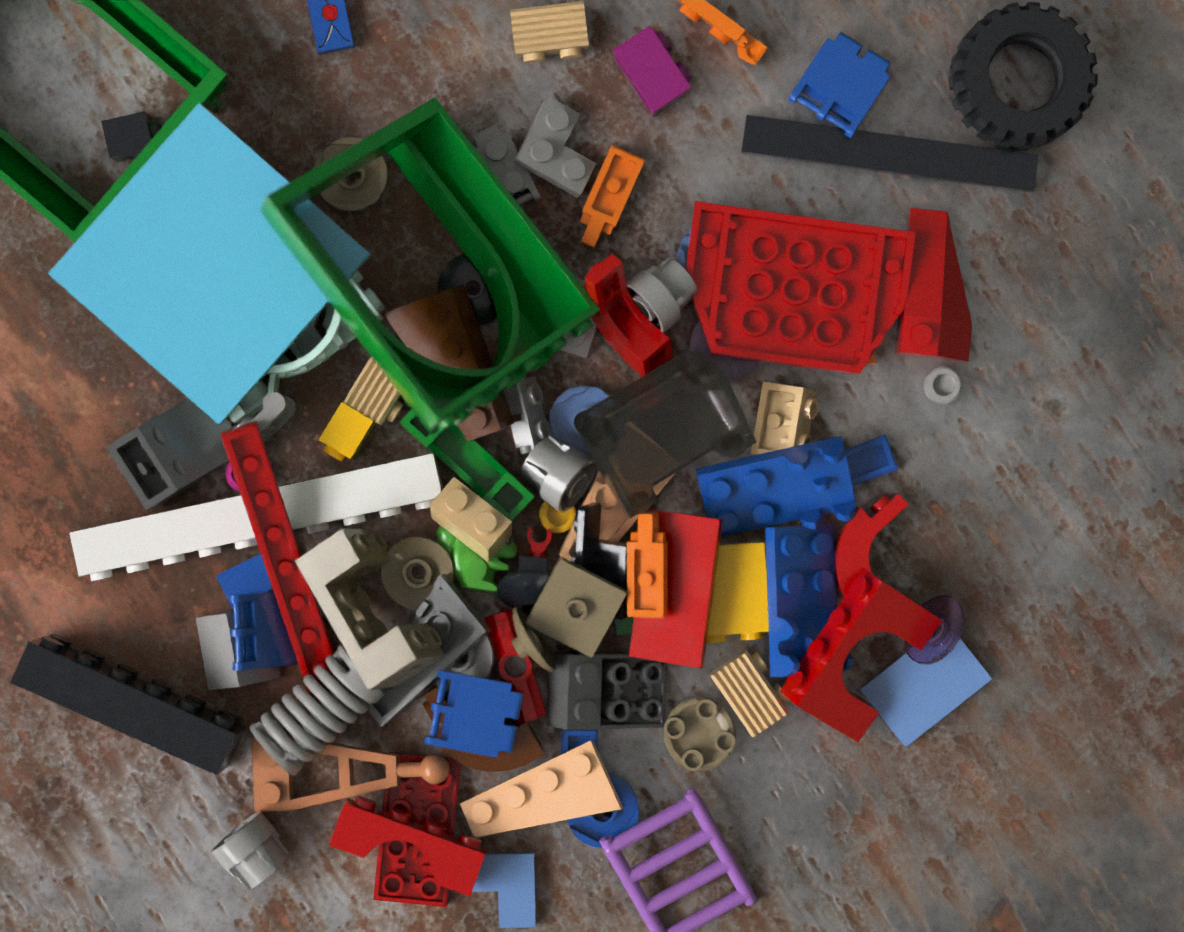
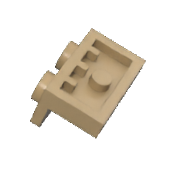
M763 382L750 454L758 455L812 443L810 428L812 420L815 419L818 412L816 391L803 387Z

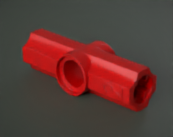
M512 608L485 616L487 626L491 629L489 634L503 681L512 683L511 691L524 693L519 720L515 719L516 724L545 716L547 712L533 668L532 658L528 656L524 659L526 670L520 675H512L506 669V660L511 656H519L511 641L517 637Z

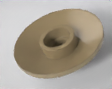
M413 536L395 543L386 553L391 561L381 566V580L386 593L398 605L411 610H417L422 601L428 598L435 587L433 584L440 574H446L452 582L454 581V567L450 555L439 543L426 537ZM416 565H422L426 569L425 577L420 578L415 575L414 567Z
M516 606L512 611L517 637L511 640L516 652L522 659L530 656L542 668L551 673L554 672L556 664L544 639L538 630L525 624L528 615L519 606Z

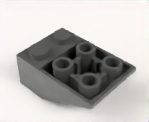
M187 399L135 428L106 448L146 510H155L229 463L220 432L232 429L233 427L228 419L221 425L217 424L194 402Z
M550 651L556 664V670L552 673L548 671V726L565 730L664 727L667 663L629 657V652H595L591 658L583 653Z

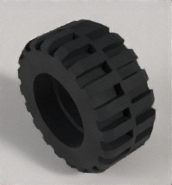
M1016 2L1007 4L1001 10L994 9L989 12L964 36L957 47L956 54L952 57L950 65L952 76L949 78V90L954 91L955 97L951 101L955 111L960 109L964 116L961 121L967 128L970 126L978 131L976 135L984 142L988 139L995 141V147L1003 149L1012 146L1016 147V150H1028L1033 146L1041 147L1049 144L1066 133L1083 117V112L1090 107L1094 98L1091 94L1092 89L1097 86L1098 74L1093 73V67L1097 64L1095 52L1089 53L1087 45L1091 41L1086 32L1081 36L1075 30L1078 23L1071 16L1064 20L1059 16L1061 10L1053 6L1045 10L1040 8V3L1028 2L1025 6H1020ZM1010 44L1032 46L1042 52L1051 63L1055 74V90L1051 98L1043 106L1030 111L1018 110L1004 103L994 92L989 78V67L995 54L1005 46Z

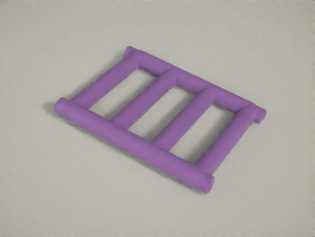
M690 788L684 793V799L613 838L611 835H606L599 840L607 858L650 932H692L743 903L746 906H750L758 900L696 788ZM693 812L702 828L701 830L630 868L621 850L687 813ZM710 842L719 860L651 898H647L638 881ZM727 872L736 888L735 891L665 929L656 911Z

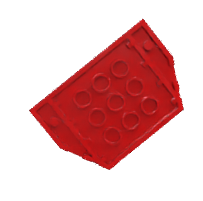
M695 201L685 270L692 277L698 289L692 295V300L711 355L859 375L889 329L904 310L905 298L908 297L916 232Z

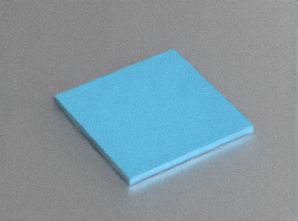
M200 103L197 104L48 273L219 425L227 419L329 303L261 213V206L265 197L289 182ZM310 200L294 208L295 212L348 280L371 256L368 251Z

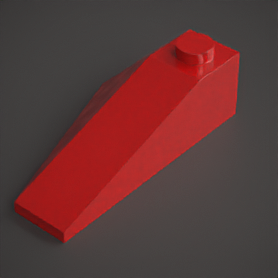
M910 208L907 231L916 232L908 297L905 298L904 310L898 316L895 354L968 362L972 321L948 212Z

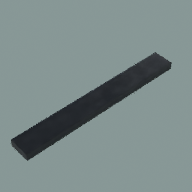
M746 115L741 153L1029 193L1034 192L1039 158L1037 154L857 130L850 139L844 135L846 131L840 127Z

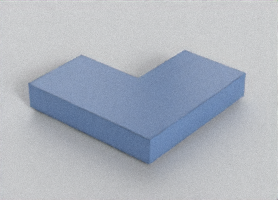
M495 852L485 854L472 892L498 891L499 928L536 927L534 852Z

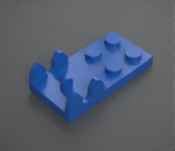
M842 436L696 468L706 516L723 519L721 537L794 520H799L801 525L808 529H817L822 523V515L826 513H834L837 519L848 522L855 517L857 512Z
M819 525L817 529H808L804 526L765 527L771 677H788L798 672L800 661L807 652L809 645L816 639L827 623L829 616L836 609L834 525ZM848 653L845 659L843 672L850 669L854 663V658L850 653Z

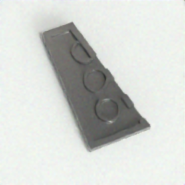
M446 574L439 575L433 584L435 586L428 598L422 601L415 612L417 615L410 624H428L429 627H432L441 638L442 645L440 647L445 656L402 685L383 688L386 695L377 703H368V711L381 727H386L392 723L439 679L437 677L438 669L448 671L491 631Z

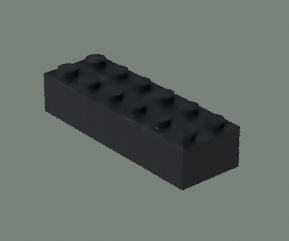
M51 634L50 637L43 636L28 641L10 683L215 775H218L229 766L246 728L245 725L238 723L240 720L239 716L220 709L218 713L205 708L206 702L193 695L186 694L185 698L171 693L173 687L162 681L152 679L151 683L142 680L137 677L139 672L129 666L118 664L117 668L104 662L105 656L93 650L85 649L84 652L73 649L70 647L72 642L62 636Z

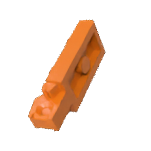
M677 0L682 5L679 11L694 23H697L699 19L706 22L712 27L708 33L724 45H727L729 41L736 44L739 59L755 66L767 50V46L706 0Z
M611 145L582 210L583 215L580 223L586 225L587 228L581 239V245L594 250L601 233L611 235L613 228L617 226L645 159Z
M639 513L638 532H631L630 541L627 542L628 617H667L666 533L659 532L658 513Z

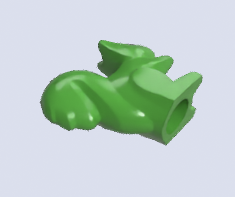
M440 525L436 532V542L444 547L451 556L454 576L460 583V588L469 591L497 594L498 585L493 582L494 576L498 571L509 572L510 566L502 562L501 559H511L516 556L517 546L513 540L509 538L488 563Z

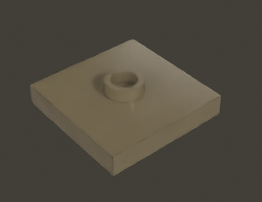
M560 556L525 624L592 658L626 597L627 590Z

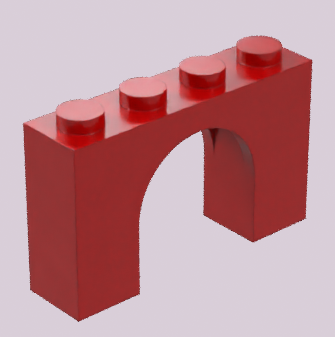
M864 568L858 578L853 581L849 591L838 607L831 613L819 635L809 645L807 652L800 661L798 672L787 677L786 683L780 692L800 709L854 741L859 742L879 712L862 697L845 688L842 672L845 659L850 650L862 638L872 633L890 632L922 651L943 620Z

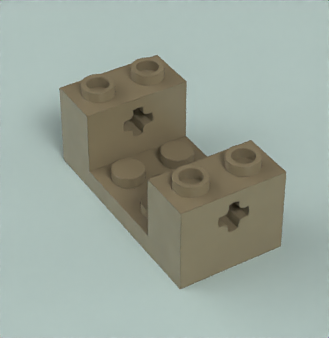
M340 529L295 562L368 691L398 687L445 656L440 647L442 645L441 638L428 624L402 625L388 632L383 622L375 618L369 607L370 599L361 587L357 586V583L391 561L385 551L387 550V545L382 536L373 529Z

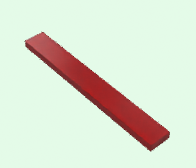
M256 421L220 432L302 677L304 678L307 674H311L331 694L314 673V668L317 665H323L345 688L343 683L331 672L325 661L328 655L334 654L316 597L295 562L301 557V553ZM306 686L307 691L309 692V694H310L321 706H323V705L320 703V701L317 699V697H316V696L310 691V689Z

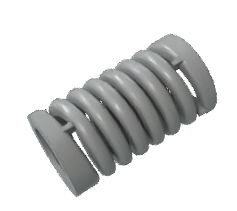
M342 644L338 646V651L333 655H328L325 661L331 672L343 683L345 688L323 665H317L314 668V673L331 694L311 674H307L303 678V682L317 697L323 707L301 684L293 686L292 691L312 716L303 709L291 694L287 693L282 696L283 704L298 719L303 728L279 703H274L271 706V712L274 716L269 712H264L261 715V722L258 721L249 726L251 732L267 753L292 776H295L302 770L305 762L314 759L315 752H322L325 749L326 742H333L336 739V732L343 733L347 729V723L356 722L358 713H366L368 711V703H377L386 695L383 689L368 691ZM275 717H276V718L281 722V724L290 732V734H291L292 737L295 739V741H293V740L287 735V733H286L285 730L282 728V726L279 724V722L275 719Z

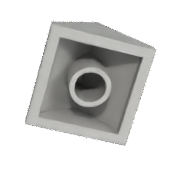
M234 611L196 617L208 690L242 687L282 677L280 666L233 671L232 663L236 662L235 637H231V629H234Z

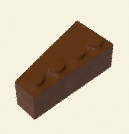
M464 284L384 313L402 342L418 354L432 361L461 369L492 368L493 362ZM503 390L500 391V395L485 407L482 408L480 405L474 409V413L459 424L458 427L467 441H471L514 424L515 422Z

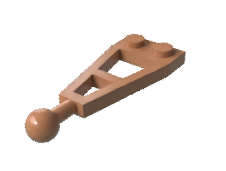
M288 735L293 741H295L292 735ZM255 737L251 738L255 812L293 811L391 788L401 784V777H422L428 783L438 784L447 778L450 769L448 761L438 754L428 755L422 762H400L399 754L326 742L325 749L322 752L315 753L338 757L340 787L294 798L293 776L286 772L267 753ZM353 759L385 764L386 777L354 784Z

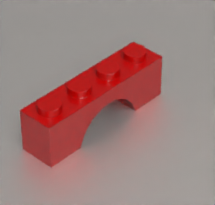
M355 796L354 800L348 798L344 802L329 846L365 858L372 849L382 843L389 841L409 842L419 847L429 858L433 866L436 885L469 897L471 896L487 848L480 846L481 840L466 834H461L460 838L445 833L447 828L430 821H426L425 825L410 821L412 817L410 814L401 810L391 808L389 813L375 808L376 802L365 797Z

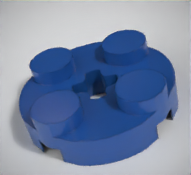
M612 773L608 774L624 809L613 811L610 817L604 815L601 820L597 819L595 815L567 820L573 834L581 842L592 847L601 848L599 840L602 837L611 835L613 838L637 825L639 809L635 792L626 780Z

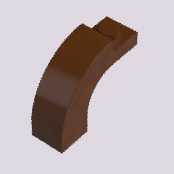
M435 686L424 694L427 701L423 703V706L431 720L434 711H431V705L436 703L439 686ZM445 694L443 704L447 705L448 698ZM441 713V726L438 728L437 738L441 737L445 713ZM529 721L515 725L517 730L512 753L499 751L498 758L440 747L442 751L455 761L476 770L490 772L513 770L545 754V749Z

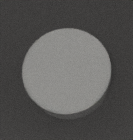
M938 367L931 370L924 380L925 394L931 401L938 404L954 401L962 390L961 377L954 369L949 367Z

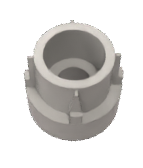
M670 257L657 266L653 265L647 271L640 270L626 282L628 291L638 308L663 333L681 319L680 310L692 301V295L698 290L689 273Z
M549 435L542 439L529 453L523 464L521 474L539 490L538 494H540L541 499L563 513L571 509L586 493L596 476L598 461L580 448L573 447L568 442L563 443Z
M261 811L254 813L244 820L211 850V853L232 877L236 876L247 890L254 888L274 873L288 859L287 854L289 852L278 839L280 836L275 831V828Z

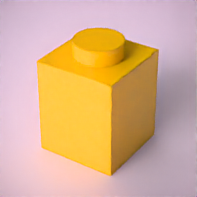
M341 402L319 438V441L326 444L323 451L341 462L345 456L349 459H355L376 422Z

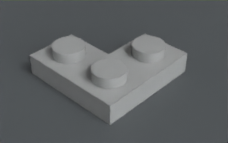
M547 96L513 162L578 198L582 194L596 163L565 146L580 114Z

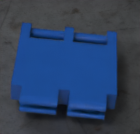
M840 32L835 41L827 38L792 91L788 101L793 104L799 102L817 113L816 118L821 121L827 119L846 131L844 135L851 139L889 82L891 76L886 71L891 62L870 49L863 58L859 57L858 54L863 45Z
M274 591L229 595V603H233L234 629H231V637H235L236 662L232 663L233 671L298 664Z
M438 669L437 677L440 678L436 703L431 705V711H434L430 735L425 736L424 744L498 758L499 751L512 753L517 726L504 724L505 717L519 720L524 693L511 691L512 683ZM451 680L447 705H444L447 681ZM441 713H445L441 737L437 738Z

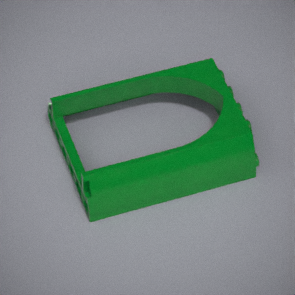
M140 0L71 1L82 5L103 19L188 91L190 95L96 205L0 124V179L74 242L82 236L197 104L200 103L205 109H209L215 114L222 104L217 98L228 87V76L221 68Z
M436 97L265 197L261 206V213L266 218L268 224L431 434L439 430L444 431L452 424L458 426L474 413L473 410L478 406L485 407L495 400L504 388L508 387V389H511L522 381L530 370L534 369L537 371L553 358V354L567 344L566 340L571 335L576 339L593 326L589 319L600 310ZM388 153L474 264L489 289L496 309L499 331L498 349L492 368L473 370L447 366L418 354L398 340L376 317L298 216L294 208Z

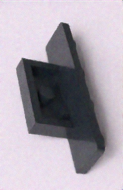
M592 502L579 507L574 519V530L577 533L572 562L627 590V543L599 539L601 503ZM627 595L614 619L623 620L628 617ZM570 647V652H571V653H576V654L581 653V652H579V651H577V650H575V649H573V648Z

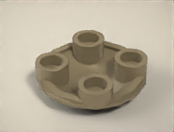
M695 697L681 702L670 712L664 724L663 739L668 753L678 764L684 766L689 771H706L718 767L729 758L736 745L737 730L732 715L723 705L708 698Z

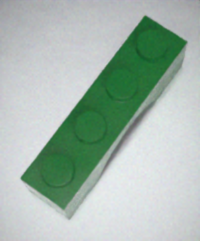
M412 409L399 422L427 449L463 479L483 500L510 521H513L535 497L529 489L475 440L467 441L458 426L452 424L444 431L439 430L431 434Z

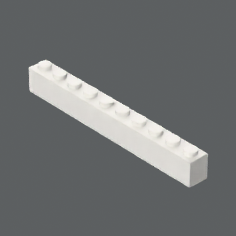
M432 453L281 486L279 490L292 529L307 527L308 534L330 529L328 522L343 519L344 526L365 522L364 514L379 511L380 518L402 514L401 506L415 503L416 510L429 508L431 502L443 490L437 458ZM241 495L70 532L78 575L90 574L91 581L113 577L112 569L126 566L127 573L149 569L148 561L161 558L163 565L186 561L184 553L198 551L199 557L222 553L220 546L235 543L236 550L258 545Z

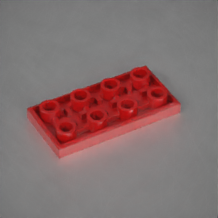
M648 509V512L659 514V532L666 533L667 617H634L629 657L703 668L723 519Z
M389 752L399 754L400 762H422L428 756ZM444 757L449 763V774L443 782L438 784L428 783L422 777H401L400 785L384 789L382 811L389 813L391 808L401 810L412 816L410 821L425 825L426 821L437 823L447 828L446 834L454 836L461 763L452 758ZM389 841L379 845L373 900L447 907L449 889L435 884L433 866L427 855L419 847L405 841Z

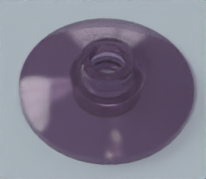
M936 596L922 605L943 621L922 651L904 640L907 655L916 663L929 665L940 661L952 651L959 641L964 628L965 615L962 605L951 596Z

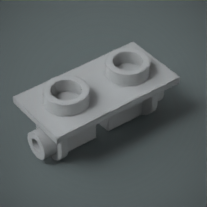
M536 376L525 377L511 389L506 387L503 390L511 414H521L522 420L511 425L515 447L520 448L521 455L530 453L542 439L552 435L551 426L545 418L542 405V389L537 384Z

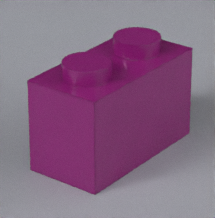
M648 26L613 49L612 57L652 117H654L690 93L691 86L689 82L692 81V77L681 61L675 64L668 52L672 50V47L661 31L655 34L651 26Z

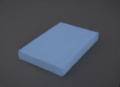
M945 620L938 626L922 651L914 646L910 647L862 685L859 690L879 712L878 714L904 747H907L991 681L992 678Z

